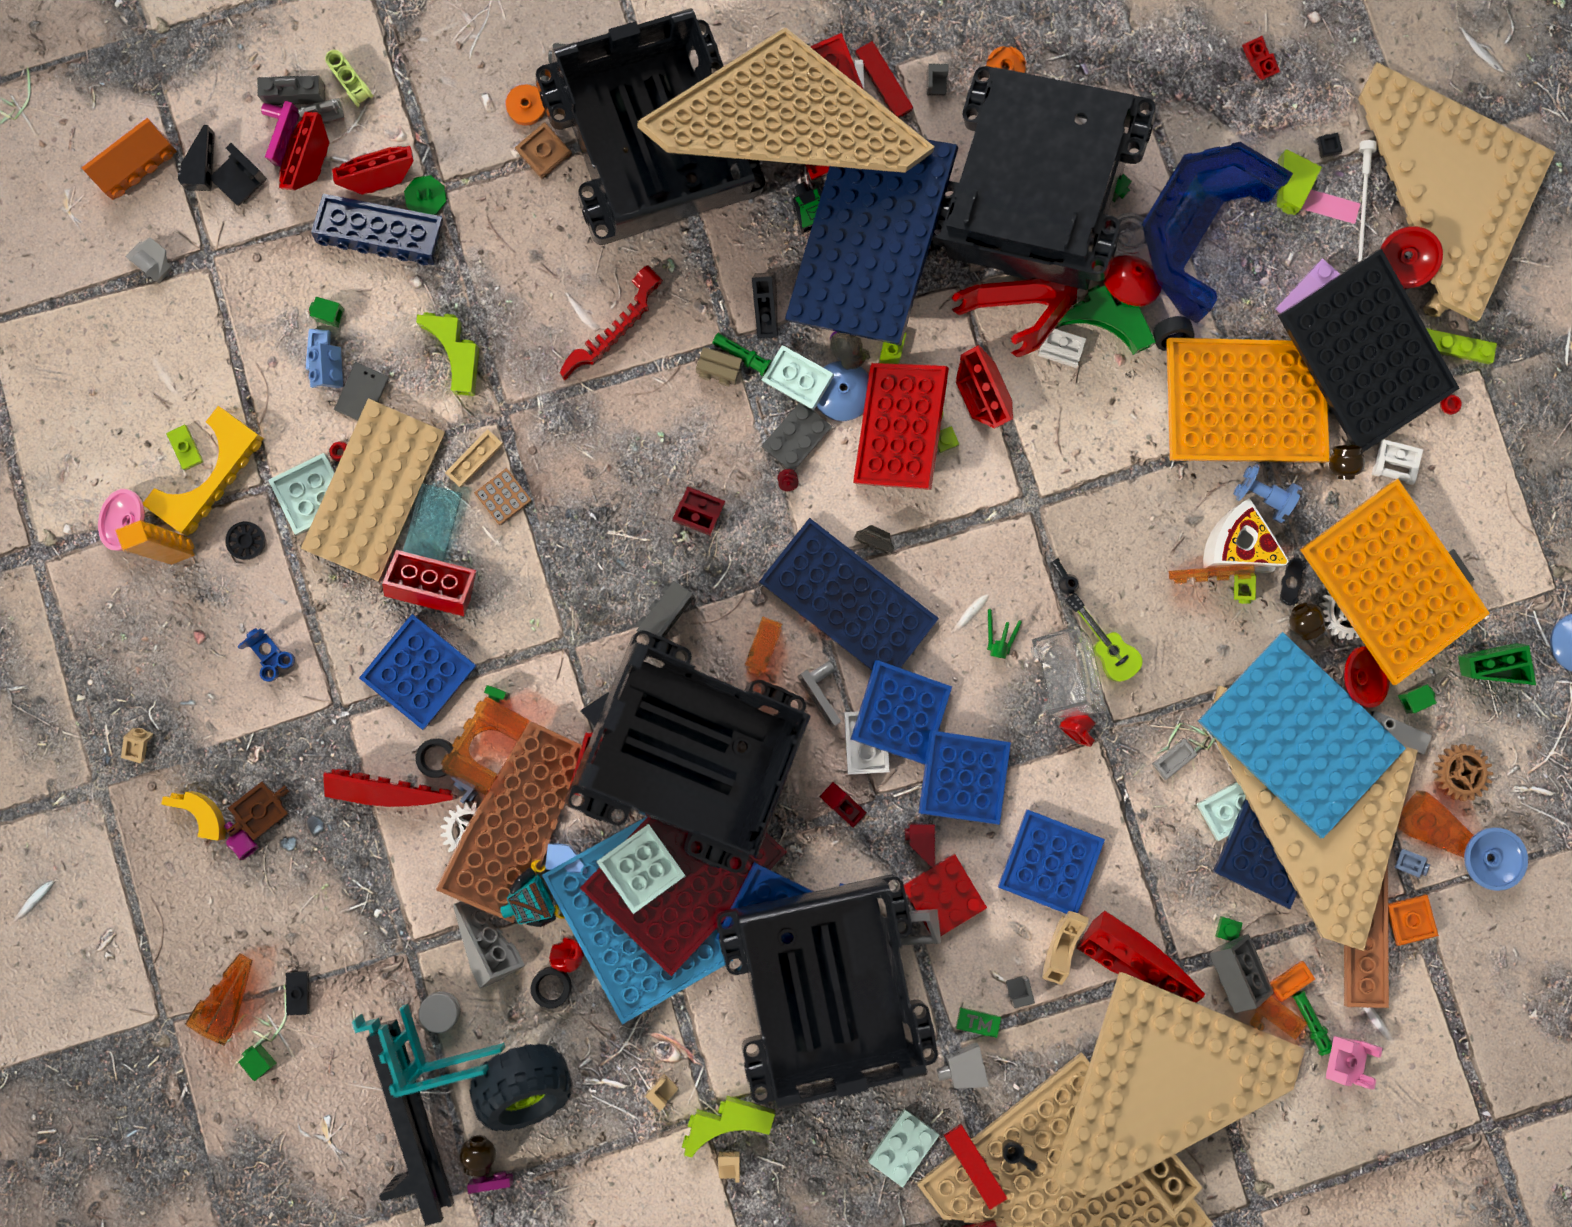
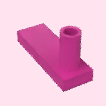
M287 101L284 102L283 107L264 103L261 107L263 115L278 119L265 155L268 161L278 167H281L291 135L300 116L298 108L293 103Z

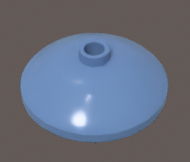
M836 361L826 365L824 369L832 372L835 376L817 404V408L826 417L836 421H850L858 418L864 413L869 379L868 373L861 366L850 361ZM841 385H846V386H847V390H846V391H842V390L840 389V386H841Z
M1569 614L1560 619L1554 626L1550 637V646L1556 661L1563 668L1571 672L1572 614Z
M1493 827L1479 831L1470 839L1465 849L1464 861L1468 874L1478 885L1486 889L1501 891L1512 888L1524 877L1528 866V854L1524 843L1516 834L1503 828ZM1489 854L1492 856L1491 861L1487 859Z

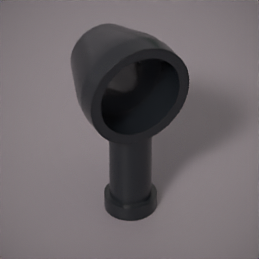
M1059 558L1050 562L1060 577L1058 582L1060 591L1064 594L1075 593L1079 588L1078 578L1073 574H1067ZM1068 580L1074 582L1073 587L1068 586Z
M1011 1139L1003 1142L1002 1155L1006 1162L1010 1164L1020 1162L1031 1172L1036 1169L1037 1162L1024 1155V1149L1018 1142Z

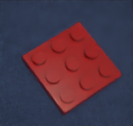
M952 854L937 863L935 867L929 868L904 884L905 893L915 910H938L940 936L987 909V906L955 854ZM923 921L924 925L926 926L927 930H928L929 933H930V930H929V927H928V925H927V922H926V921Z

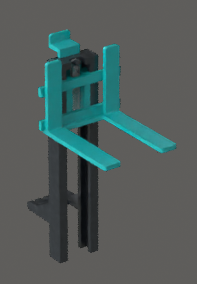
M405 1004L399 1009L405 1026V1030L402 1033L397 1019L380 1023L379 1018L365 1021L363 1014H359L352 1021L355 1033L369 1030L370 1034L366 1037L408 1170L407 1172L396 1174L383 1192H381L379 1198L381 1201H387L415 1194L424 1224L427 1226L442 1222L444 1217L441 1207H452L454 1200L420 1091L484 1075L489 1067L488 1064L420 1082L416 1080L424 1072L501 1053L506 1046L505 1043L426 1062L409 1005ZM408 1039L415 1058L412 1062H410L405 1042Z

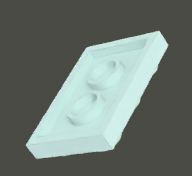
M782 345L763 376L762 381L814 410L835 375Z
M1237 781L1196 804L1217 841L1229 835L1246 795Z
M904 1108L870 1156L868 1162L903 1188L939 1137V1133Z

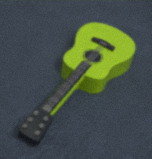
M1076 593L1065 599V602L1075 612L1080 614L1099 640L1094 644L1093 651L1100 658L1106 676L1115 682L1125 681L1133 677L1142 666L1141 654L1134 647L1126 644L1117 632L1105 634L1085 609L1084 603Z

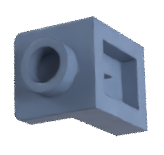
M460 771L454 773L451 777L455 781L453 785L461 791L467 790L460 802L464 804L469 801L471 803L478 795L476 790L479 786Z
M1402 849L1395 869L1421 879L1422 875H1427L1430 864H1427L1428 859L1426 857Z

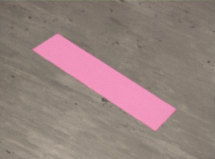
M1310 190L1302 209L1355 224L1360 203Z

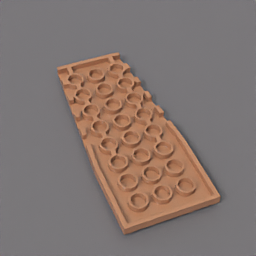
M529 721L464 830L436 890L514 923L515 916L513 915L505 919L501 914L500 908L509 904L507 897L510 893V887L521 873L527 868H531L534 860H541L536 864V868L540 869L548 844L551 841L552 832L557 826L559 814L565 805L564 801L569 791L582 745Z

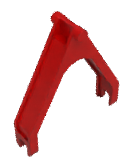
M1041 279L976 284L958 291L952 296V300L955 302L963 298L962 304L952 308V311L957 315H962L984 307L1032 303L1047 305V309L1033 327L1016 333L1011 338L1012 343L1015 345L1023 341L1019 349L1010 352L1016 357H1022L1038 350L1071 306L1077 303V288Z

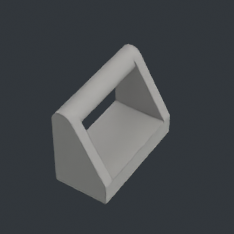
M938 910L910 911L911 922L926 921L932 936H909L902 938L901 944H940ZM904 922L898 923L899 932L905 930Z

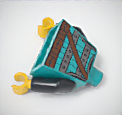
M534 860L531 868H527L521 873L510 887V893L507 897L509 904L500 908L501 914L505 919L514 915L519 924L543 927L555 921L556 917L560 919L565 918L562 913L558 914L560 908L558 904L553 905L539 874L535 876L536 872H543L545 870V866H542L539 870L536 868V864L541 860Z

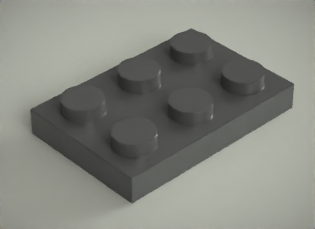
M798 403L761 447L786 469L795 471L832 426L815 411Z

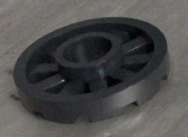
M248 521L234 524L228 530L225 539L229 553L241 560H250L260 555L266 542L263 530L258 525ZM247 525L250 526L248 532H247V529H246V526H247ZM238 527H241V533L238 531ZM232 533H235L237 537H232ZM261 536V540H254L257 537ZM232 541L236 542V544L232 546L230 545ZM253 544L260 545L259 549H257ZM250 548L254 551V554L252 555L250 552Z

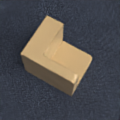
M663 1074L646 1092L645 1097L661 1111L666 1106L667 1101L678 1090V1087Z
M740 1151L719 1152V1178H735V1183H740Z

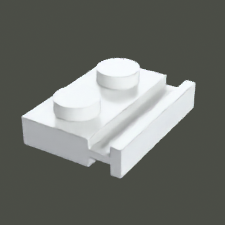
M1054 329L1040 347L1038 356L1076 368L1086 338Z

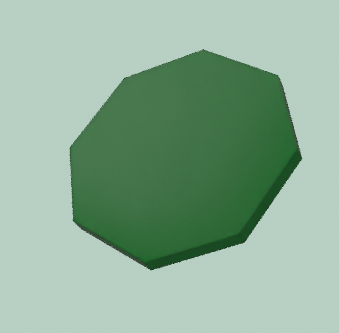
M431 175L415 177L404 190L406 207L411 211L437 215L447 202L445 186Z

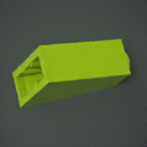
M1285 149L1278 158L1277 207L1281 208L1286 214L1296 215L1302 209L1322 167Z

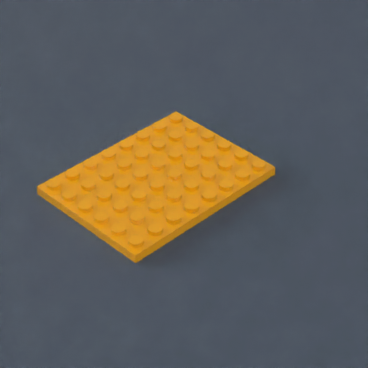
M1168 338L1166 340L1170 461L1329 462L1327 401L1292 340Z
M1399 479L1391 481L1300 549L1392 685L1399 684L1490 614Z

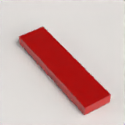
M871 41L855 50L856 56L859 60H863L864 69L889 110L898 118L913 111L914 107L874 42Z
M962 1124L944 1134L946 1141L988 1208L991 1210L1008 1199Z

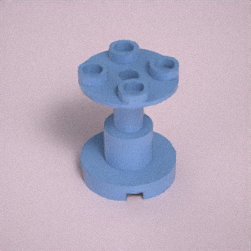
M1260 465L1248 466L1243 474L1245 479L1242 485L1238 484L1233 492V495L1237 496L1236 500L1240 501L1248 491H1251L1263 497V503L1275 508L1272 519L1283 523L1285 520L1282 517L1285 514L1289 516L1300 498L1297 491H1302V487L1295 483H1292L1286 491L1276 485L1269 487L1255 480Z

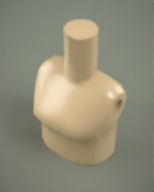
M1438 292L1433 294L1423 307L1424 312L1432 317H1439L1445 310L1450 309L1439 303L1437 298Z

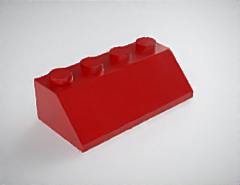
M396 550L382 582L384 597L465 616L472 596L476 570Z

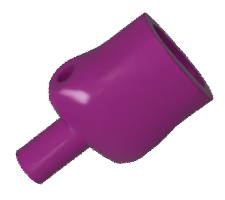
M226 823L224 825L225 829L228 830L233 826V823ZM242 829L233 837L230 836L226 841L227 846L236 854L239 860L248 858L259 848L249 834Z

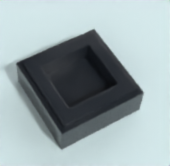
M1338 133L1323 135L1317 138L1321 158L1338 155L1343 152Z

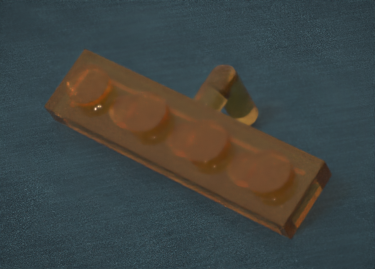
M1254 565L1169 571V579L1174 581V584H1184L1189 579H1195V582L1198 583L1208 582V578H1217V581L1230 580L1229 577L1238 576V580L1251 579V575H1256Z
M1272 996L1258 1008L1254 1009L1256 1013L1250 1020L1252 1027L1262 1031L1265 1028L1264 1023L1261 1022L1264 1017L1295 1040L1307 1024L1306 1021Z

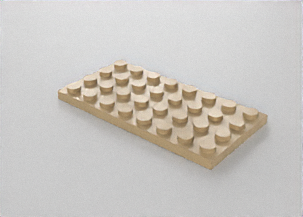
M368 398L301 549L371 579L380 581L444 438L445 431Z

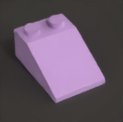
M1322 258L1276 307V310L1282 313L1340 275V273Z

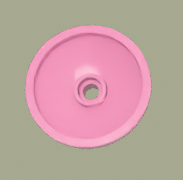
M127 489L117 490L106 499L101 508L98 520L99 536L102 543L111 550L122 551L116 529L139 520H145L142 501L135 492Z

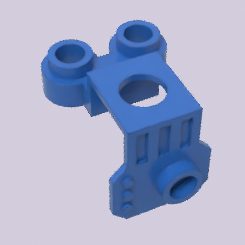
M255 628L246 635L247 638L238 645V649L250 647L261 660L260 664L263 666L260 669L261 679L268 682L275 681L279 675L277 668L292 667L295 663V657L290 652H281L267 633H264V629ZM263 643H268L271 646V652L267 655H263L260 652V646ZM288 656L290 658V662L288 664H285L284 658ZM269 670H273L274 672L272 677L268 676Z

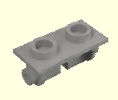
M340 98L302 106L298 109L301 118L304 112H318L321 114L323 123L344 118Z

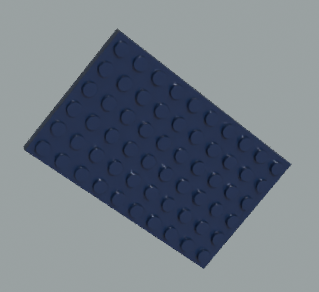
M926 139L934 146L933 153L907 172L829 167L785 320L901 346L959 147L957 144Z

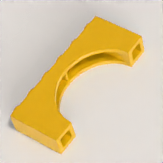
M217 406L206 421L215 432L219 445L218 460L210 477L198 488L183 494H167L154 488L142 503L144 507L186 536L197 530L200 520L210 513L211 506L215 501L221 499L224 489L235 481L238 471L248 464L249 457L261 447V441L264 439L220 406Z

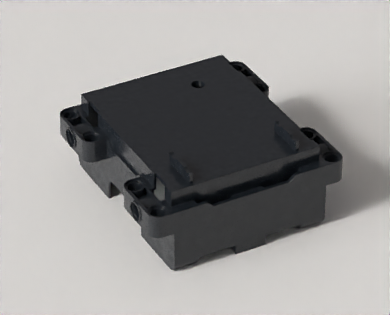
M692 8L641 24H637V21L610 28L607 34L553 48L552 63L540 66L536 71V86L550 124L557 130L573 128L591 177V181L580 185L578 201L592 239L598 245H606L643 233L648 229L757 197L764 189L766 181L759 160L668 153L638 128V121L713 74L711 68L719 70L724 67L708 23L704 20H697ZM692 50L696 51L698 57V67L695 68V72L689 59ZM542 76H548L550 80L542 81L540 78ZM561 114L564 116V119L557 120L554 116ZM737 163L740 172V178L736 180L733 179L730 171L732 164ZM692 174L696 176L697 181L688 183L686 177ZM754 182H757L760 187L754 188ZM585 191H589L593 194V196L590 198H586L582 195V193ZM598 230H604L606 231L607 235L601 237L598 236L596 232Z
M979 67L974 73L962 113L965 127L975 131L960 182H948L946 192L952 191L953 194L951 196H944L935 230L940 229L942 231L937 235H933L931 243L944 246L949 259L1002 270L1006 275L1031 280L1032 278H1037L1083 290L1088 289L1090 280H1104L1108 275L1120 236L1119 220L1114 216L1108 215L1118 179L1121 180L1126 163H1139L1144 156L1155 120V102L1149 98L996 67ZM982 78H989L987 81H980ZM1143 110L1151 111L1148 114L1141 113ZM972 115L977 116L975 119H968ZM1078 117L1087 119L1084 124H1077L1075 119ZM1125 127L1129 128L1128 133H1125ZM1133 148H1136V149L1139 150V151L1136 152V153H1131V152H1130V150L1133 149ZM1109 226L1115 228L1112 232H1108L1105 229ZM1092 230L1095 238L1092 251H1089L1087 244ZM1095 266H1102L1104 268L1099 272L1094 271Z
M641 630L634 634L629 642L596 727L567 793L566 804L573 810L611 825H622L626 822L630 811L637 812L688 833L684 844V850L687 855L701 860L710 866L721 868L728 872L739 873L745 868L749 857L758 856L811 715L805 713L806 701L799 695L763 680L750 682L744 691L697 671L695 669L696 666L690 664L692 655L689 649L662 636ZM640 635L644 636L647 641L646 645L637 642V637ZM682 652L685 656V661L676 658V653ZM647 657L662 661L664 665L659 668L644 660ZM755 684L760 686L761 693L753 692ZM793 700L798 703V709L791 707ZM767 706L777 710L778 713L770 715L759 710V708ZM740 741L746 744V750L743 753H739L736 750L737 744ZM575 793L582 797V802L578 806L573 805L571 802V797ZM616 809L622 814L618 822L613 821L611 817L612 812ZM695 841L700 845V850L697 853L691 851V844ZM733 857H736L739 862L735 869L730 866V860Z
M893 874L815 892L724 910L718 914L716 918L719 932L718 937L727 971L732 975L747 973L760 1035L746 1038L742 1043V1053L747 1082L749 1083L752 1098L756 1103L764 1104L774 1101L777 1110L829 1097L838 1096V1098L867 1092L869 1091L868 1088L927 1075L926 1066L937 1061L938 1051L935 1031L928 1007L919 999L910 1000L899 948H902L901 939L911 934L912 923L904 884L899 877ZM891 880L897 881V887L894 890H890L888 884ZM877 897L879 899L882 898L887 912L886 917L880 914ZM729 916L732 918L730 926L724 927L721 925L723 917ZM905 922V930L899 932L898 923ZM786 932L793 935V939L789 943H784L781 940V936ZM733 959L741 961L740 966L736 969L729 967V963ZM917 1006L923 1007L920 1015H916L914 1012ZM903 1023H907L910 1028L912 1042L905 1037ZM751 1044L757 1045V1050L754 1053L746 1051L747 1047ZM930 1048L931 1054L928 1057H924L923 1051ZM888 1065V1066H885V1067H883V1068H881V1069H877V1070H873V1071H869V1072H864V1073L862 1072L863 1070H867V1069H871V1068H875V1067H880V1066ZM830 1078V1081L821 1082V1083H817V1084H813V1085H808V1086H807V1085H802V1084L811 1083V1082H815V1081H819V1080H824V1079ZM764 1087L766 1091L763 1095L758 1096L755 1094L757 1088Z

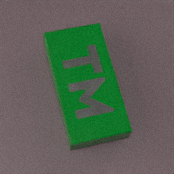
M960 1007L955 1028L997 1038L1001 1016Z

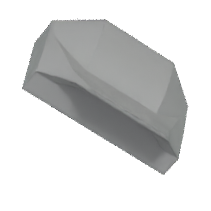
M150 237L143 242H139L125 256L159 284L172 270L167 262L166 250Z

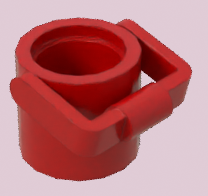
M1074 707L1061 722L1059 728L1078 744L1091 747L1095 741L1089 732L1096 723L1083 711Z

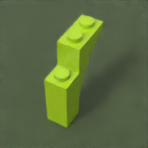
M429 312L417 315L416 323L419 327L437 337L448 354L452 372L451 391L455 395L475 396L479 347L471 340H462L460 342L462 324L460 320L452 314H444V317L436 316V314Z
M726 1096V1100L720 1102L718 1113L721 1116L696 1109L695 1115L691 1114L687 1126L691 1128L689 1136H684L681 1148L685 1149L684 1156L692 1158L697 1150L707 1141L731 1131L747 1130L769 1135L775 1117V1109L731 1096Z

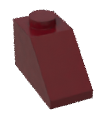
M834 782L819 796L853 828L867 813Z
M908 824V828L904 829L905 841H908V845L929 866L935 867V824Z

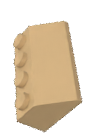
M1176 1154L1138 1174L1172 1218L1202 1189V1186Z

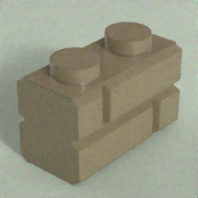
M703 347L696 367V373L702 379L710 381L713 378L719 380V384L730 387V384H736L742 366V359Z

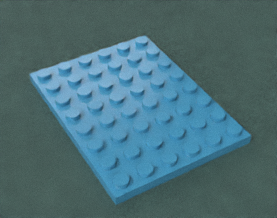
M1283 632L1268 645L1198 720L1213 737L1319 838H1324L1406 749L1359 703L1353 701L1339 684Z
M647 817L542 874L622 1024L725 966L720 943L716 938L718 931L715 929L681 967L670 976L580 889L600 867L596 861L623 843ZM578 859L584 865L581 873L568 872L564 868ZM585 867L587 868V874L583 873Z

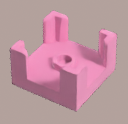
M1334 1036L1326 1078L1346 1086H1352L1353 1083L1374 1090L1376 1079L1363 1074L1367 1054L1380 1058L1383 1048L1365 1041Z

